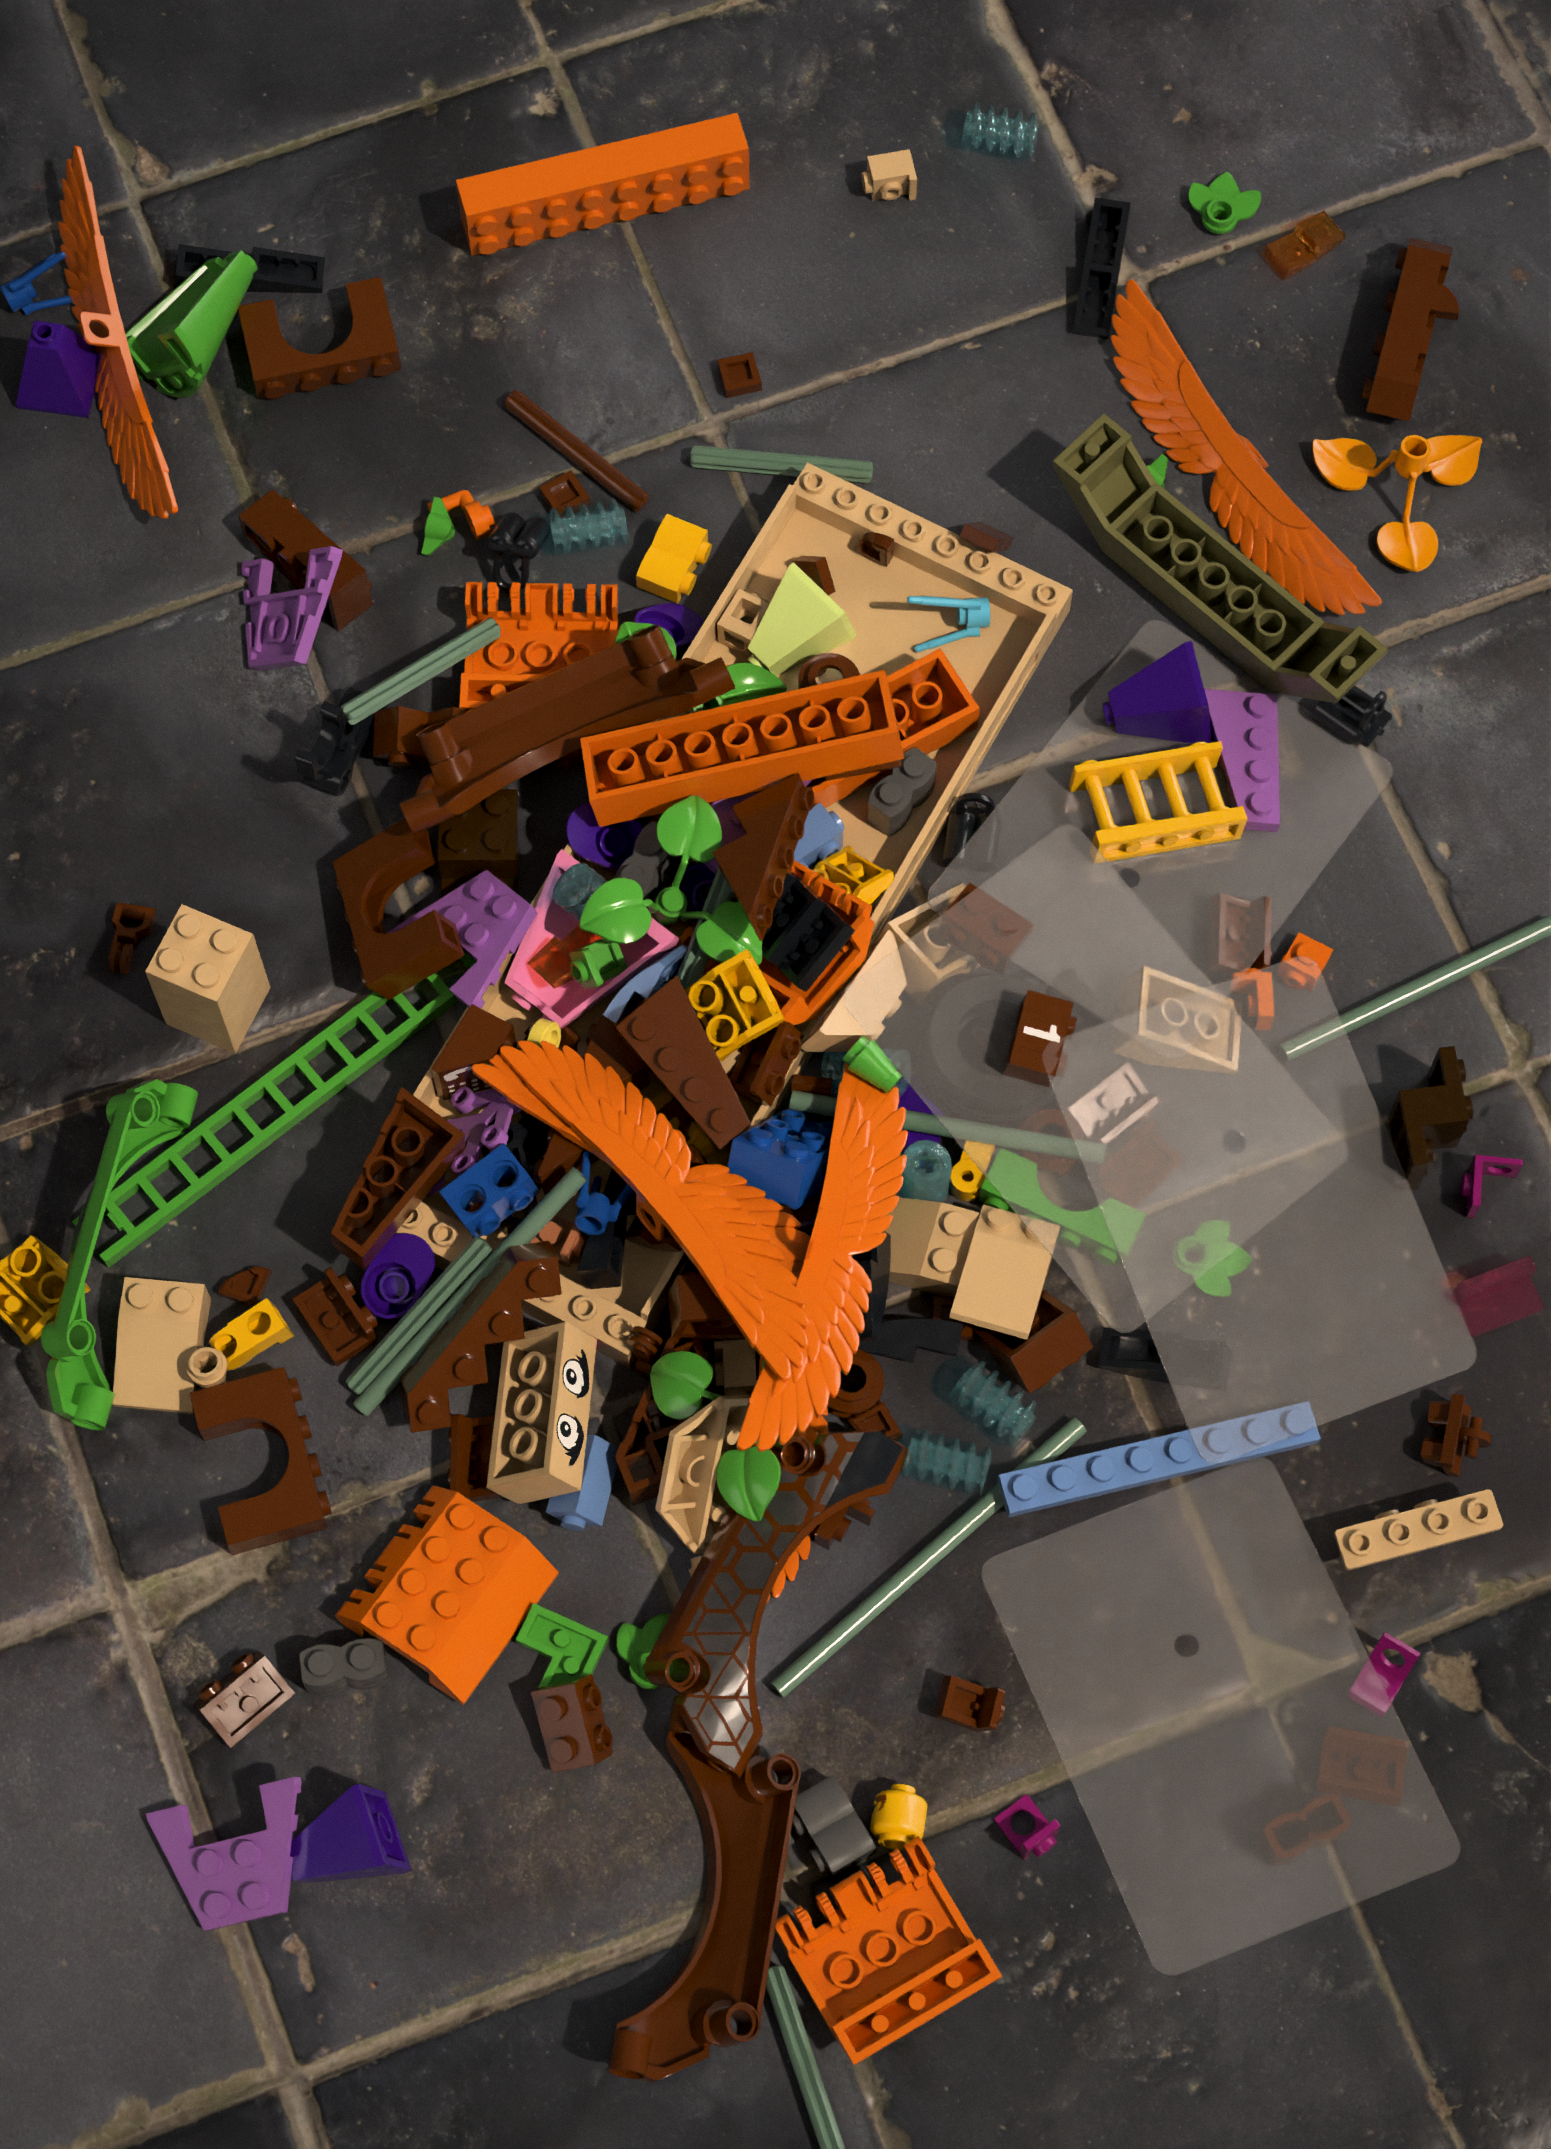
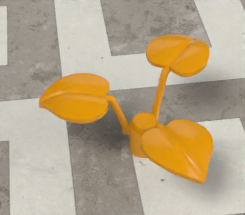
M1410 435L1402 440L1399 451L1391 450L1389 457L1376 468L1377 460L1374 451L1369 445L1360 440L1350 438L1314 439L1312 452L1315 465L1321 476L1332 486L1348 491L1362 489L1366 485L1368 476H1378L1392 462H1395L1398 474L1405 479H1409L1402 523L1389 522L1382 526L1376 539L1377 547L1380 554L1390 563L1410 572H1420L1432 564L1438 550V538L1434 529L1428 523H1410L1409 518L1416 479L1422 472L1430 471L1433 479L1444 485L1458 486L1467 483L1474 476L1478 466L1482 437L1447 435L1425 439L1418 435Z

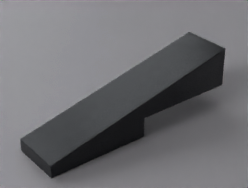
M1095 197L1072 334L1103 339L1109 338L1130 212V202Z
M178 244L173 290L207 260L216 257L224 260L232 252ZM253 247L252 253L247 254L256 262L257 270L254 272L253 279L246 292L322 293L325 257Z
M613 1168L603 1193L608 1197L610 1205L614 1204L627 1185ZM634 1190L620 1209L617 1221H608L606 1229L602 1234H589L577 1272L590 1289L621 1287L627 1216L637 1215V1194Z

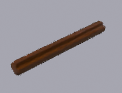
M514 390L506 397L504 402L507 410L629 508L639 512L647 505L649 501L648 494L524 394Z

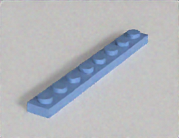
M1307 1401L999 1474L997 1481L1009 1518L1318 1444L1321 1438L1310 1403Z

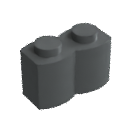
M916 747L904 753V759L901 760L902 767L893 768L892 775L879 781L869 796L867 821L887 836L897 833L906 825L912 809L923 804L930 797L935 786L937 762Z
M654 821L647 824L639 833L634 844L633 855L622 863L615 876V879L628 878L638 882L643 891V900L650 899L653 902L663 889L669 887L670 877L677 873L682 856L667 854L660 847L656 837L658 823Z
M357 1639L343 1645L341 1648L329 1644L315 1645L299 1653L302 1683L307 1692L313 1695H334L348 1687L370 1690L381 1687L390 1681L387 1651L383 1642L377 1639Z
M834 1774L796 1796L792 1826L799 1836L806 1833L814 1847L808 1850L820 1873L827 1869L831 1877L834 1878L876 1853V1846Z

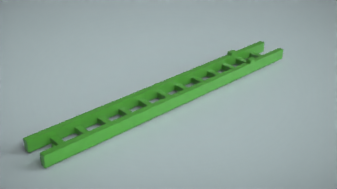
M463 950L464 956L460 960L469 970L476 961ZM436 973L427 977L426 980L437 991L439 996L419 1011L413 1007L402 993L393 997V1001L409 1019L388 1035L385 1034L370 1015L389 1000L374 991L111 1191L103 1218L108 1216L118 1230L121 1231L123 1229L126 1235L99 1255L105 1265L110 1268L436 1017L438 1019L445 1014L447 1009L459 1000L449 990L451 987L448 988ZM361 1022L378 1042L358 1058H355L339 1038ZM331 1046L347 1066L324 1082L308 1062ZM299 1069L316 1090L293 1107L277 1088V1085ZM268 1093L284 1114L261 1130L245 1110ZM237 1117L253 1138L230 1154L214 1133ZM206 1141L222 1162L201 1178H198L182 1158ZM174 1165L190 1186L167 1203L150 1182ZM142 1189L159 1210L137 1227H134L119 1206ZM79 1217L72 1221L75 1227Z

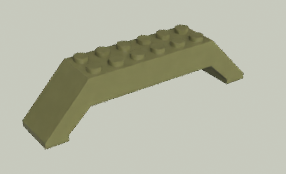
M1105 413L1053 460V468L1102 552L1269 692L1337 703L1387 654L1388 648L1360 625L1354 629L1326 623L1160 486L1131 441L1132 436Z

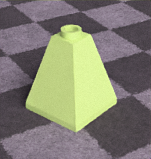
M793 562L787 568L748 646L751 656L747 661L750 664L765 668L777 676L807 662L816 655L829 652L852 641L857 635L846 612Z

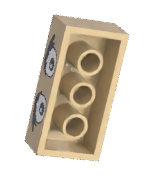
M566 1321L524 1332L525 1339L503 1343L486 1488L517 1504L581 1491L597 1339Z

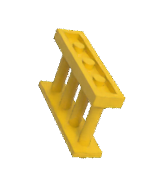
M1221 741L1213 743L1196 742L1189 747L1099 762L1088 760L1075 765L1068 785L1070 792L1087 790L1100 829L1095 831L1089 850L1093 864L1240 839L1247 822L1244 807L1229 808L1224 805L1212 770L1216 768L1223 749ZM1197 771L1210 812L1188 813L1176 777L1177 774ZM1160 777L1174 818L1156 821L1151 818L1139 781ZM1124 784L1137 824L1122 827L1114 824L1102 787Z

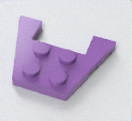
M332 546L311 549L305 588L270 594L274 562L263 558L242 562V575L248 577L249 590L243 591L244 604L250 606L251 623L245 624L248 668L265 671L306 665L343 550Z
M488 870L480 873L387 932L398 931L432 910L437 911L456 924L462 949L477 962L449 990L468 1008H470L471 1004L482 1008L485 1003L482 999L483 994L489 984L495 986L501 976L498 970L508 953L514 954L538 914L530 903Z
M291 1777L259 1785L267 1826L266 1830L199 1847L194 1846L187 1805H179L146 1814L147 1820L204 1931L216 1930L288 1911L293 1857H290L292 1834L293 1831L297 1830L298 1815L295 1814L297 1793H301V1777Z

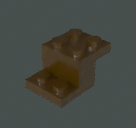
M500 789L469 810L439 823L438 864L441 874V898L485 870H488L519 895L520 845L517 832V789Z
M1455 1046L1438 1049L1427 1074L1429 1087L1399 1090L1389 1113L1388 1123L1402 1191L1418 1190L1423 1177L1427 1175L1429 1164L1433 1162V1150L1457 1147L1463 1133L1467 1131L1469 1120L1473 1119L1472 1100L1470 1096L1464 1095L1462 1082L1466 1080L1465 1065L1463 1059H1457Z

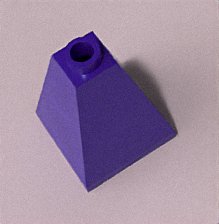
M34 321L24 361L16 407L18 409L89 418L95 394L96 372L101 353H96L95 345L88 344L83 337L63 324Z
M1192 641L1184 642L1108 691L1109 701L1102 703L1106 725L1114 724L1116 733L1190 744L1196 742L1211 743L1209 705Z
M359 1783L351 1786L297 1835L291 1843L290 1857H293L291 1881L313 1883L396 1875L412 1871L386 1793Z

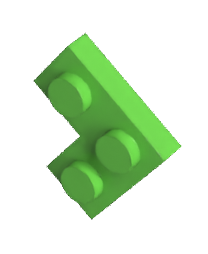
M533 1603L516 1638L517 1644L552 1659L538 1688L575 1681L584 1675H593L609 1641L608 1636Z

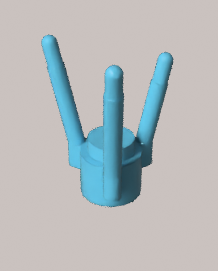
M937 596L907 597V602L910 604L957 608L958 625H965L966 629L918 644L914 647L915 652L932 649L966 637L980 636V628L990 626V604L988 597L965 599Z

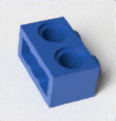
M504 1143L439 1191L473 1238L489 1235L500 1226L501 1221L513 1212L526 1208L533 1201V1198L540 1193L529 1174ZM515 1178L510 1186L501 1187L505 1180ZM483 1202L478 1210L469 1212L473 1204Z

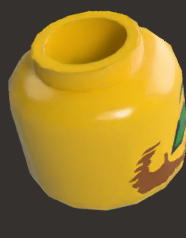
M893 1784L890 1790L882 1791L875 1796L870 1831L878 1838V1843L881 1846L892 1850H904L902 1845L917 1836L922 1840L927 1803L922 1797L915 1794V1788L905 1784Z

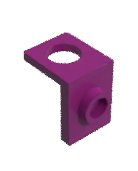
M1475 1154L1469 1166V1173H1463L1461 1182V1196L1467 1197L1466 1217L1475 1218L1480 1208L1482 1175L1516 1178L1523 1166L1522 1159ZM1491 1166H1506L1508 1168H1495Z
M1384 1632L1348 1692L1347 1697L1383 1718L1401 1685L1419 1658L1420 1652ZM1394 1649L1404 1657L1405 1663L1396 1665L1389 1662L1385 1658L1383 1650Z
M1027 1794L994 1819L1024 1860L1033 1853L1039 1858L1057 1844L1054 1837L1058 1835L1061 1825L1056 1819L1049 1823ZM1021 1811L1028 1812L1035 1820L1034 1830L1024 1836L1016 1834L1012 1830L1010 1823L1013 1815Z

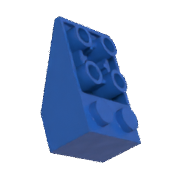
M783 1110L733 1139L727 1166L730 1168L729 1173L746 1178L747 1184L745 1186L762 1189L766 1193L765 1198L772 1199L781 1205L796 1210L812 1200L824 1183L833 1123H818L806 1119V1115L800 1111Z

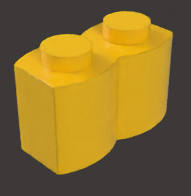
M666 514L657 530L652 545L645 554L636 575L637 587L677 604L683 594L689 596L697 577L693 572L699 563L702 565L706 563L711 552L712 544L708 543V530Z

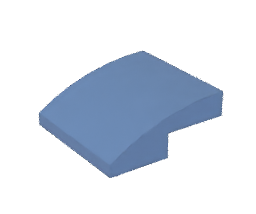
M682 944L670 950L638 973L617 993L603 1016L617 1023L640 1006L644 998L648 999L675 976L688 947Z

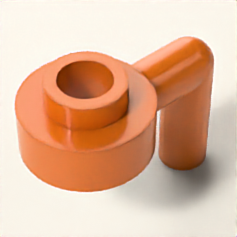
M461 490L441 498L447 512L458 507L462 508L469 528L476 540L490 536V527L495 526V522L487 504L481 506L478 500L474 501L471 493L467 490ZM433 502L427 503L429 512H431Z

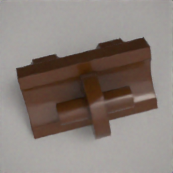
M1452 1394L1451 1401L1430 1402L1428 1423L1430 1427L1445 1428L1444 1440L1425 1438L1421 1450V1458L1424 1463L1442 1467L1447 1476L1453 1477L1460 1476L1463 1454L1467 1458L1476 1459L1478 1447H1489L1492 1440V1435L1481 1430L1482 1418L1471 1417L1470 1421L1472 1408L1465 1404V1395Z

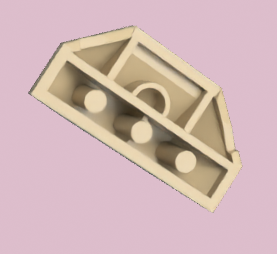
M889 929L869 946L865 961L836 994L806 1039L802 1042L801 1048L804 1051L815 1053L848 1052L850 1046L855 1044L862 1036H865L871 1042L873 1039L876 1041L882 1034L885 1026L881 1022L884 1018L889 1019L901 1006L902 1001L898 997L907 985L895 935Z
M751 1395L720 1396L670 1431L655 1510L690 1552L694 1554H704L729 1508L728 1503L719 1491L716 1472L721 1456L729 1450H738L736 1444L749 1407L748 1401Z

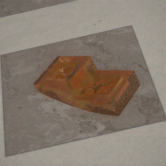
M1321 211L1298 222L1293 233L1266 245L1262 255L1285 280L1325 256L1343 242L1346 235L1325 211Z
M578 924L562 941L554 936L527 964L553 989H556L574 979L570 969L572 960L569 952L602 937L580 929Z

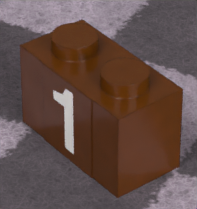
M1027 990L1020 1003L1002 1075L1048 1088L1056 1076L1062 1077L1068 1054L1062 1053L1065 1039L1071 1040L1077 1017L1071 1016L1074 1002Z

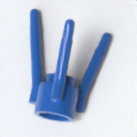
M64 252L51 254L21 276L0 286L13 312L23 309L27 316L37 310L72 303L70 296L33 302L32 300L38 297V294L31 281L66 257Z
M585 1150L583 1152L581 1173L588 1181L579 1189L576 1205L579 1209L575 1218V1225L586 1234L599 1235L605 1231L608 1221H617L620 1209L633 1192V1189L627 1184L614 1204L610 1205L608 1197L599 1193L602 1179L600 1176H596L591 1191L588 1194L591 1152Z

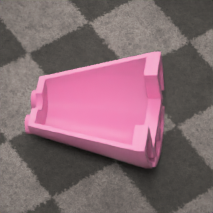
M563 849L559 851L535 907L538 914L524 935L504 982L515 991L511 997L528 1011H531L535 1006L543 1013L540 1019L544 1018L559 1024L560 1029L571 1024L646 967L676 947L681 940L651 917L650 927L641 939L633 943L619 944L628 968L618 976L603 982L604 984L597 988L583 989L582 985L577 983L571 973L570 963L572 960L569 952L602 938L594 933L580 929L579 922L587 901L605 881Z

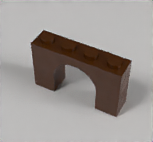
M381 277L345 284L353 319L352 330L342 345L323 354L300 352L285 341L281 334L273 299L239 306L240 321L258 400L265 398L277 399L289 393L303 390L315 391L322 386L337 383L349 384L357 379L375 375L387 376L394 371L402 370Z
M405 818L333 861L337 876L335 878V885L342 895L345 905L343 915L351 927L354 938L351 944L354 952L359 957L362 971H360L361 980L368 990L375 991L388 1000L464 956L456 924L435 910L398 931L386 934L384 932V909L392 893L402 883L437 863L429 831L424 830L413 835Z
M280 1367L190 1392L198 1429L204 1441L243 1430L262 1429L279 1436L289 1449L287 1470L274 1488L262 1495L218 1507L227 1546L232 1555L328 1529L325 1516L332 1514L326 1490L318 1492L315 1478L322 1476L316 1452L308 1453L305 1440L311 1439L312 1433L307 1416H299L295 1402L303 1400L297 1377L289 1379L285 1367Z

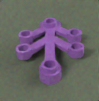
M461 1087L451 1098V1104L462 1114H467L474 1108L487 1106L480 1114L447 1120L465 1134V1152L459 1154L452 1163V1170L458 1176L478 1162L483 1145L492 1152L501 1144H507V1132L512 1115L522 1111L519 1107L508 1102L507 1098L495 1089L474 1093L468 1087ZM495 1119V1123L489 1126V1124ZM445 1174L426 1197L432 1196L442 1187Z

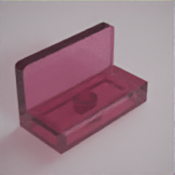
M1531 1256L1456 1285L1451 1297L1471 1337L1479 1336L1542 1311L1544 1304L1532 1281L1537 1268Z

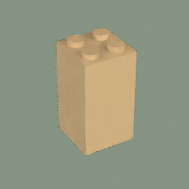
M181 904L145 971L167 1025L235 1054L271 988L252 933Z

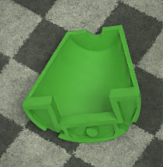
M239 250L229 253L224 260L220 257L207 260L125 332L139 380L143 381L145 378L148 380L152 379L157 384V391L177 398L192 396L200 388L253 279V274L257 270L256 262L249 255Z

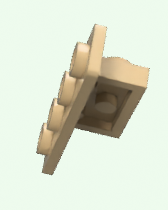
M1487 1489L1438 1502L1437 1499L1427 1500L1416 1504L1414 1509L1401 1513L1398 1510H1389L1376 1515L1374 1520L1337 1529L1334 1536L1345 1569L1353 1570L1498 1531L1503 1527V1522L1493 1492Z

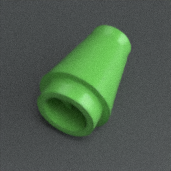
M862 1036L842 1059L849 1065L847 1068L849 1071L886 1093L903 1076L897 1071V1068L873 1039L870 1042L865 1036Z

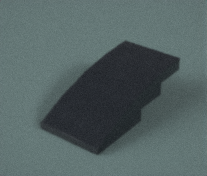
M788 869L783 883V894L778 898L773 911L772 925L770 928H767L762 940V956L767 961L776 965L796 987L807 992L856 930L801 878ZM713 881L701 895L705 900L707 899ZM734 895L732 896L730 902H737Z

